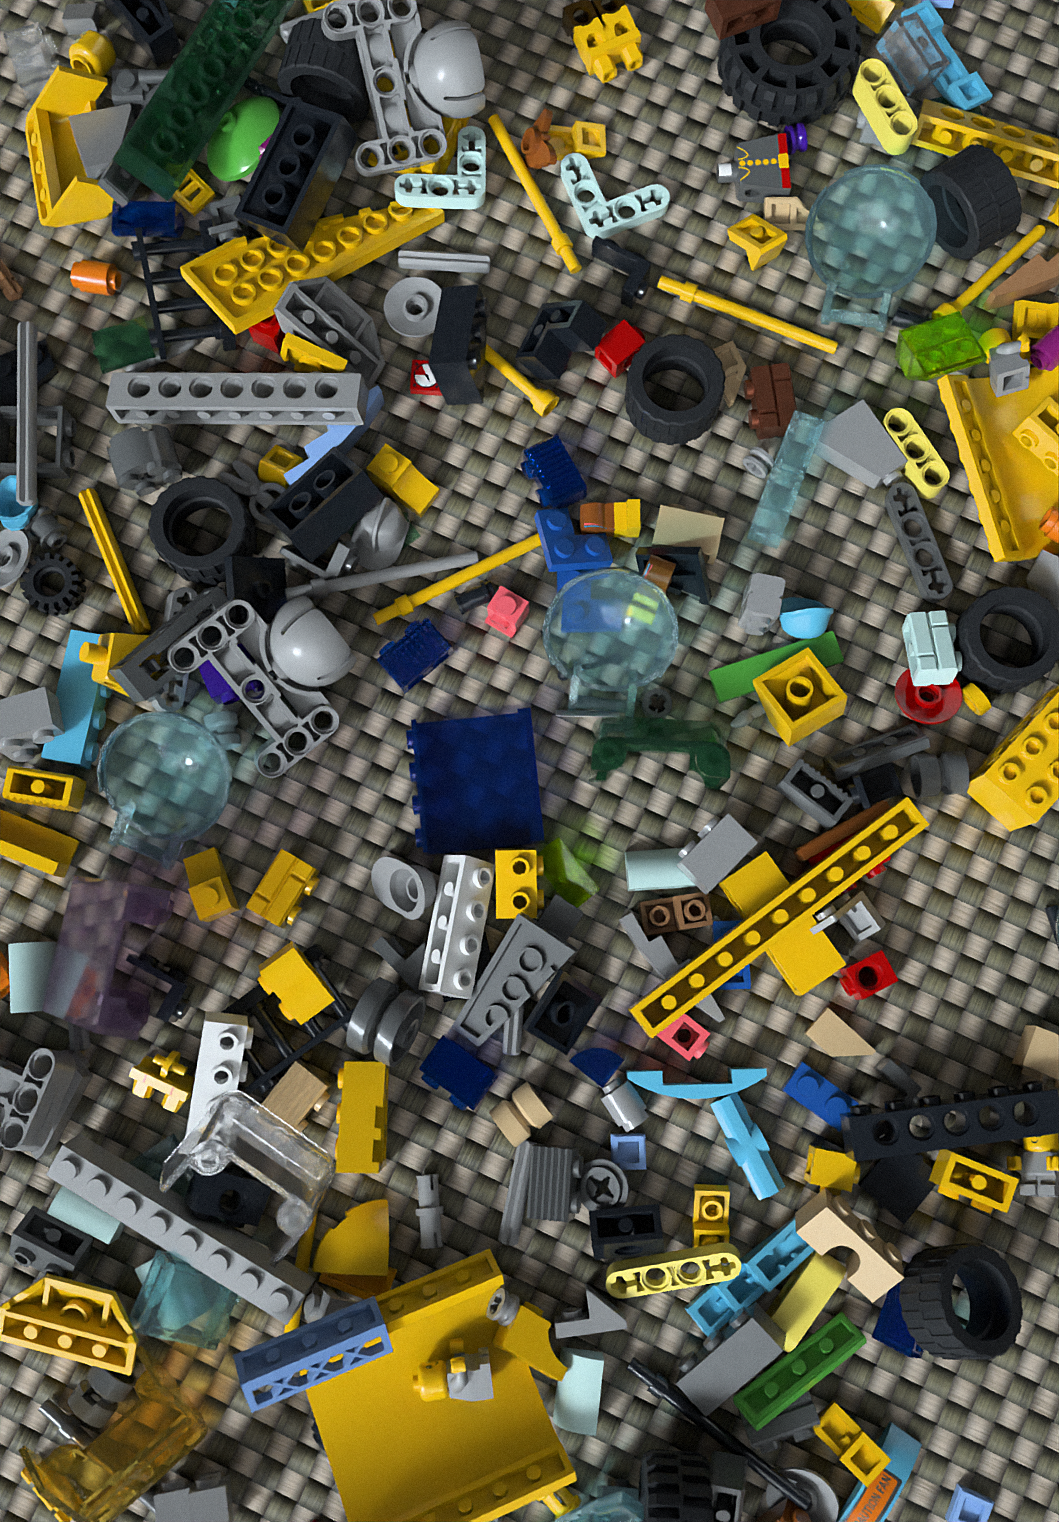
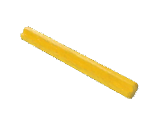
M93 488L83 490L79 493V499L132 632L136 635L148 633L151 630L150 623L99 496Z

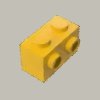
M1048 396L1012 434L1023 447L1029 449L1039 458L1048 470L1054 472L1059 477V405Z
M496 848V919H515L517 914L521 912L531 918H537V910L544 909V889H537V876H544L543 855L537 856L536 848Z
M943 1149L938 1152L929 1181L939 1185L937 1192L955 1200H958L960 1194L972 1199L970 1206L991 1214L993 1208L1008 1213L1019 1179Z

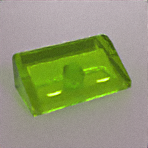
M559 837L537 854V856L543 855L544 875L561 897L576 908H579L600 891L597 884Z

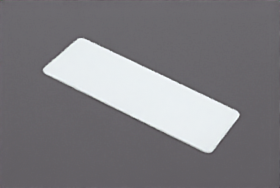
M556 710V716L620 717L619 711Z

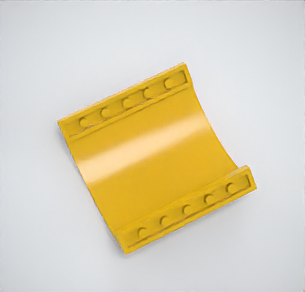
M1059 365L1052 371L1039 370L1036 367L1030 368L1028 376L1029 388L997 398L990 385L989 377L968 378V375L946 374L937 380L941 392L940 397L949 417L950 429L956 439L959 457L964 465L969 480V489L974 496L979 512V520L984 527L988 548L994 562L1036 559L1041 549L1054 555L1059 554V544L1045 537L1044 532L1038 529L1043 516L1051 506L1059 509V477L1054 472L1048 470L1042 461L1029 449L1023 447L1012 434L1048 396L1059 405Z
M490 1248L375 1296L393 1352L305 1390L348 1522H490L577 1481L573 1466L551 1423L529 1366L492 1344L500 1324L497 1320L493 1321L487 1317V1307L493 1294L504 1284V1280ZM379 1336L366 1342L363 1347L368 1348L382 1342L381 1337ZM462 1338L464 1352L468 1355L478 1353V1348L488 1347L493 1399L466 1401L450 1398L448 1395L444 1399L424 1401L421 1399L420 1391H414L413 1376L418 1375V1366L421 1363L443 1360L446 1363L447 1360L454 1357V1354L450 1352V1339ZM343 1354L330 1357L328 1362L333 1363L340 1360ZM302 1369L298 1372L300 1373V1376H303L308 1372V1370Z

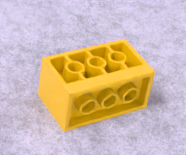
M1059 684L1042 695L969 776L967 793L1009 831L1038 822L1059 798Z

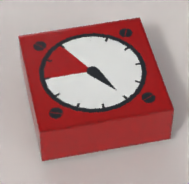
M412 359L410 394L442 396L428 366L429 361Z

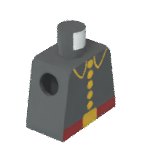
M786 133L738 143L735 148L733 162L717 163V183L735 182L736 199L744 202L764 203L765 197H789L791 180Z

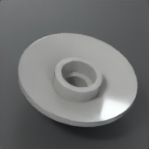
M408 277L395 283L387 292L384 300V313L388 324L397 333L407 337L417 338L433 333L441 297V288L433 281L423 277ZM414 309H419L422 311V313L418 315L411 314V312Z
M4 529L0 531V589L14 583L28 565L31 555V542L27 534L21 530L11 531Z
M793 1466L778 1471L812 1498L810 1505L805 1510L812 1522L836 1521L839 1512L838 1497L831 1484L823 1476L804 1467ZM768 1483L766 1500L769 1509H772L787 1497Z

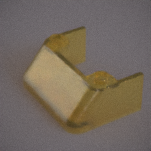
M141 1345L136 1349V1353L146 1370L135 1384V1391L141 1400L84 1450L76 1444L61 1445L55 1448L45 1459L25 1445L18 1450L38 1494L76 1522H113L192 1451L207 1435L208 1425L201 1413L169 1371Z

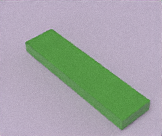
M833 630L823 633L816 638L805 639L709 671L708 675L719 704L756 692L753 679L809 647L825 669L843 663L844 658Z
M841 1311L732 1398L734 1405L753 1428L759 1431L867 1343L866 1336Z

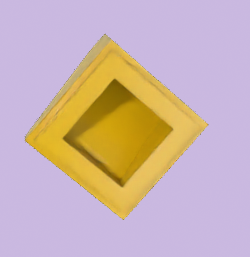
M275 445L259 461L258 479L265 483H277L287 489L289 485L283 474L301 464L303 458Z

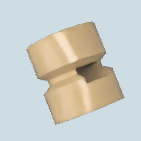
M527 1081L512 1093V1101L503 1100L489 1111L496 1125L515 1148L531 1136L532 1127L540 1129L554 1117L547 1105Z

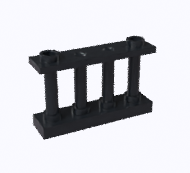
M211 219L199 221L200 234H194L195 238L144 244L141 227L135 228L137 241H132L131 247L134 262L141 261L154 328L148 329L151 347L158 348L160 360L167 359L164 343L215 337V340H222L224 351L236 350V335L217 314V320H212V324L168 330L161 329L158 314L209 308V311L213 310L200 296L156 301L153 285L185 282L186 280L182 277L180 269L150 272L147 260L149 256L197 251L198 254H205L217 248L216 239L211 237L208 232V228L213 227Z
M319 944L312 945L303 954L332 990L335 1001L330 1005L340 1019L323 1031L314 1016L302 1025L312 1039L298 1050H294L266 1009L268 1005L265 1001L275 993L273 992L269 995L260 984L220 1012L245 1016L249 1014L251 1018L255 1017L284 1059L267 1072L253 1050L244 1048L242 1061H248L247 1068L256 1079V1081L245 1088L248 1094L254 1093L257 1090L264 1094L278 1083L276 1076L293 1065L296 1060L304 1057L343 1028L347 1032L355 1008L350 1009L321 968L323 966L321 960L328 955Z

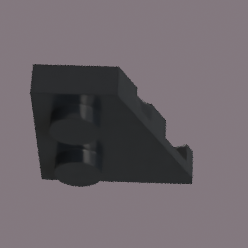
M45 339L37 342V393L43 384L48 383L58 373L50 346ZM17 349L0 355V406H17Z
M638 547L635 557L640 577H642L652 554L676 563L668 591L680 595L681 591H685L700 597L698 603L709 605L712 595L701 547Z

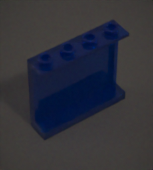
M531 708L517 709L518 713L444 721L417 723L416 719L411 720L412 729L406 730L408 750L414 749L415 762H409L411 782H417L418 795H412L414 815L420 814L421 828H415L417 848H423L425 855L544 843Z

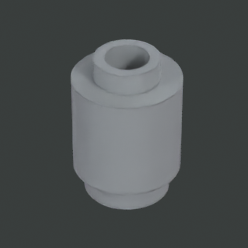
M617 1077L602 1088L605 1094L600 1097L601 1101L618 1127L623 1126L626 1132L634 1129L649 1117L645 1111L647 1106L629 1079L621 1081Z

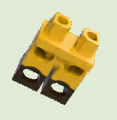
M579 0L563 7L562 28L567 37L571 36L582 61L586 64L589 75L596 74L604 84L617 76L618 69L616 64L622 61L628 71L640 68L643 63V55L640 48L641 34L638 28H636L624 0H610L609 3L601 5L603 0H591V2L590 0ZM583 10V14L573 17L577 11Z

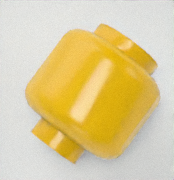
M93 30L83 32L69 48L70 64L76 70L104 77L116 63V53L111 40L104 34Z

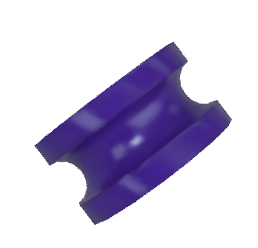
M802 122L797 123L795 128H792L791 125L785 126L784 133H786L788 154L794 155L796 150H799L801 153L805 152L808 142L804 124Z

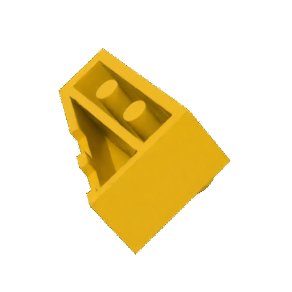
M377 1060L344 1061V1067H339L338 1088L342 1089L341 1103L337 1104L336 1120L337 1124H339V1135L335 1144L336 1173L379 1174L386 1166L389 1066Z

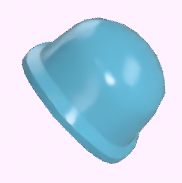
M800 597L785 598L782 600L779 615L781 627L787 634L796 638L811 639L819 637L825 632L834 608L826 607L821 602Z

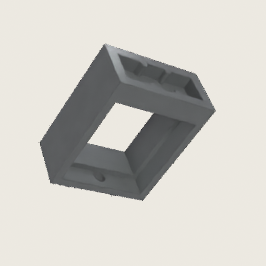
M0 406V479H4L9 475H16V463H8L10 426H17V406ZM37 406V426H57L55 463H37V479H70V470L75 465L72 437H75L77 433L76 421L63 406Z

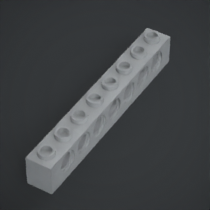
M127 371L125 373H112L106 407L117 423L364 425L369 391L362 373L351 371L342 373H323L319 371L311 373H292L289 371H281L279 373H261L258 371H250L248 373H230L227 371H219L217 373H200L197 371H188L186 373H169L166 371L139 373Z

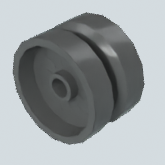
M381 977L375 979L363 993L352 1014L347 1029V1046L362 1054H368L373 1051L375 1060L390 1067L397 1066L410 1050L420 1030L426 1010V998L409 990H405L400 994L398 985Z

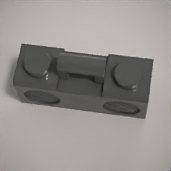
M174 68V71H171V69L112 70V101L115 106L130 103L134 120L138 118L146 103L151 99L173 119L213 118L214 90L205 68Z

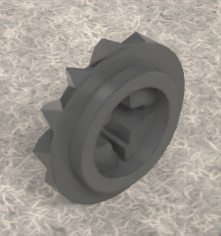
M607 1158L593 1159L583 1166L581 1178L577 1177V1192H581V1202L589 1211L622 1208L627 1204L626 1201L631 1190L628 1188V1175L624 1174L619 1168V1163H613L607 1160ZM610 1177L608 1188L611 1192L607 1191L597 1196L601 1187L597 1179L602 1181Z

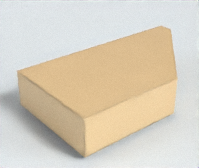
M798 197L764 198L763 220L782 231L822 230V224L808 211Z
M733 340L713 349L716 356L720 358L723 364V371H725L726 379L724 382L723 398L728 407L734 404L747 368Z
M828 1007L820 1013L804 1032L831 1057L873 1055L876 1052L875 1049Z

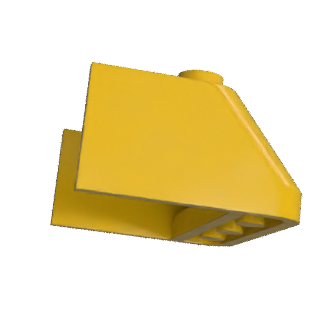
M61 65L56 67L29 110L25 123L39 220L42 225L54 228L105 219L109 213H112L117 204L110 195L97 185L99 180L86 176L68 116L97 110L95 101L108 84L107 78Z

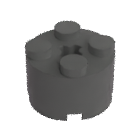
M151 425L153 431H142L141 426L133 427L116 434L109 440L111 447L107 446L106 449L117 483L121 488L135 490L137 495L144 496L153 493L156 490V486L174 483L182 479V467L170 431L164 426Z

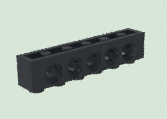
M1028 1081L1021 1083V1089L1010 1090L1009 1086L1001 1085L988 1087V1093L975 1095L974 1090L953 1092L954 1098L941 1099L940 1095H926L919 1097V1103L906 1104V1100H890L884 1102L885 1107L871 1109L870 1104L850 1106V1112L839 1113L846 1157L856 1162L1058 1134V1089L1044 1086L1043 1081ZM1022 1101L1024 1113L1021 1117L1016 1118L1014 1108L1017 1103ZM985 1106H988L990 1117L985 1123H981L979 1118L980 1111ZM954 1110L956 1122L952 1127L947 1128L945 1126V1116L948 1112ZM920 1115L922 1126L917 1132L912 1133L910 1121L913 1117ZM886 1120L888 1130L884 1136L877 1138L875 1126L879 1121Z

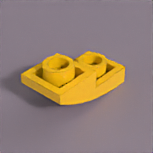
M694 1184L692 1248L716 1243H729L728 1216L730 1190L728 1185ZM727 1257L720 1258L722 1263H728Z

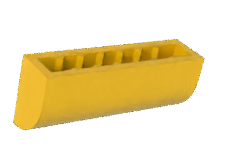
M765 851L718 885L744 920L787 887L789 882L767 851ZM810 916L765 951L796 996L804 995L846 965L823 930L814 935L812 934L810 928L817 923L813 916Z

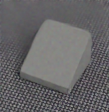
M97 3L68 4L66 6L62 22L69 35L82 34L88 30L99 32Z

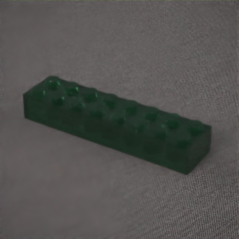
M213 0L112 160L166 201H169L180 187L295 0Z

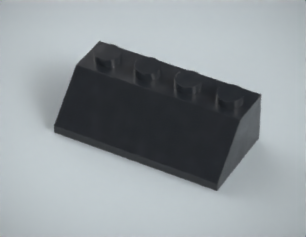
M290 97L233 215L276 243L303 253L359 138L344 116Z

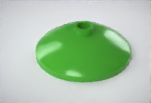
M266 96L246 98L230 107L218 119L207 145V164L210 171L222 181L239 180L256 169L260 161L259 156L261 155L258 147L274 132L282 115L280 107L274 100Z

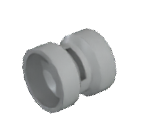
M221 711L204 716L205 728L210 733L207 739L209 751L231 750L242 745L241 737L236 732L235 727L238 724L236 712Z

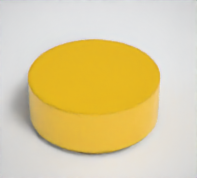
M969 683L962 688V699L975 714L982 716L992 708L988 698L975 684Z

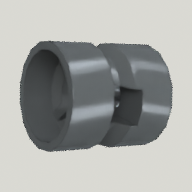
M961 750L942 752L939 758L933 753L913 755L910 761V778L915 796L917 798L933 797L939 795L940 790L945 795L967 793L969 788V768L964 752Z
M92 1366L87 1373L88 1380H82L69 1396L68 1404L70 1409L85 1423L97 1428H103L118 1409L117 1402L125 1400L137 1384V1378L134 1373L130 1376Z

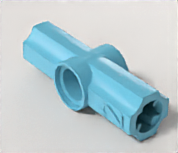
M738 1093L720 1096L710 1102L709 1105L726 1136L724 1138L726 1145L737 1165L742 1167L754 1194L761 1200L778 1193L785 1187V1184L768 1153L770 1149L757 1124L753 1123Z

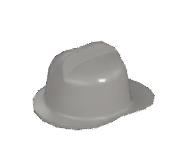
M385 496L376 503L371 511L365 513L357 521L351 541L361 546L357 554L360 557L359 565L368 570H381L388 568L397 560L410 525L408 510L402 503Z
M389 856L379 858L373 865L371 880L374 892L379 900L388 908L408 919L414 920L420 918L424 910L434 903L438 887L432 873L427 868L420 865H408Z

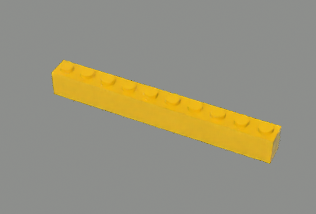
M908 797L896 802L631 1005L628 1010L648 1037H655L930 824Z

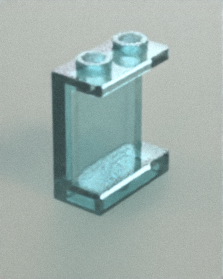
M157 1250L129 1320L137 1333L216 1351L220 1340L228 1332L229 1317L234 1305L239 1303L241 1296L188 1263L176 1261L171 1253Z

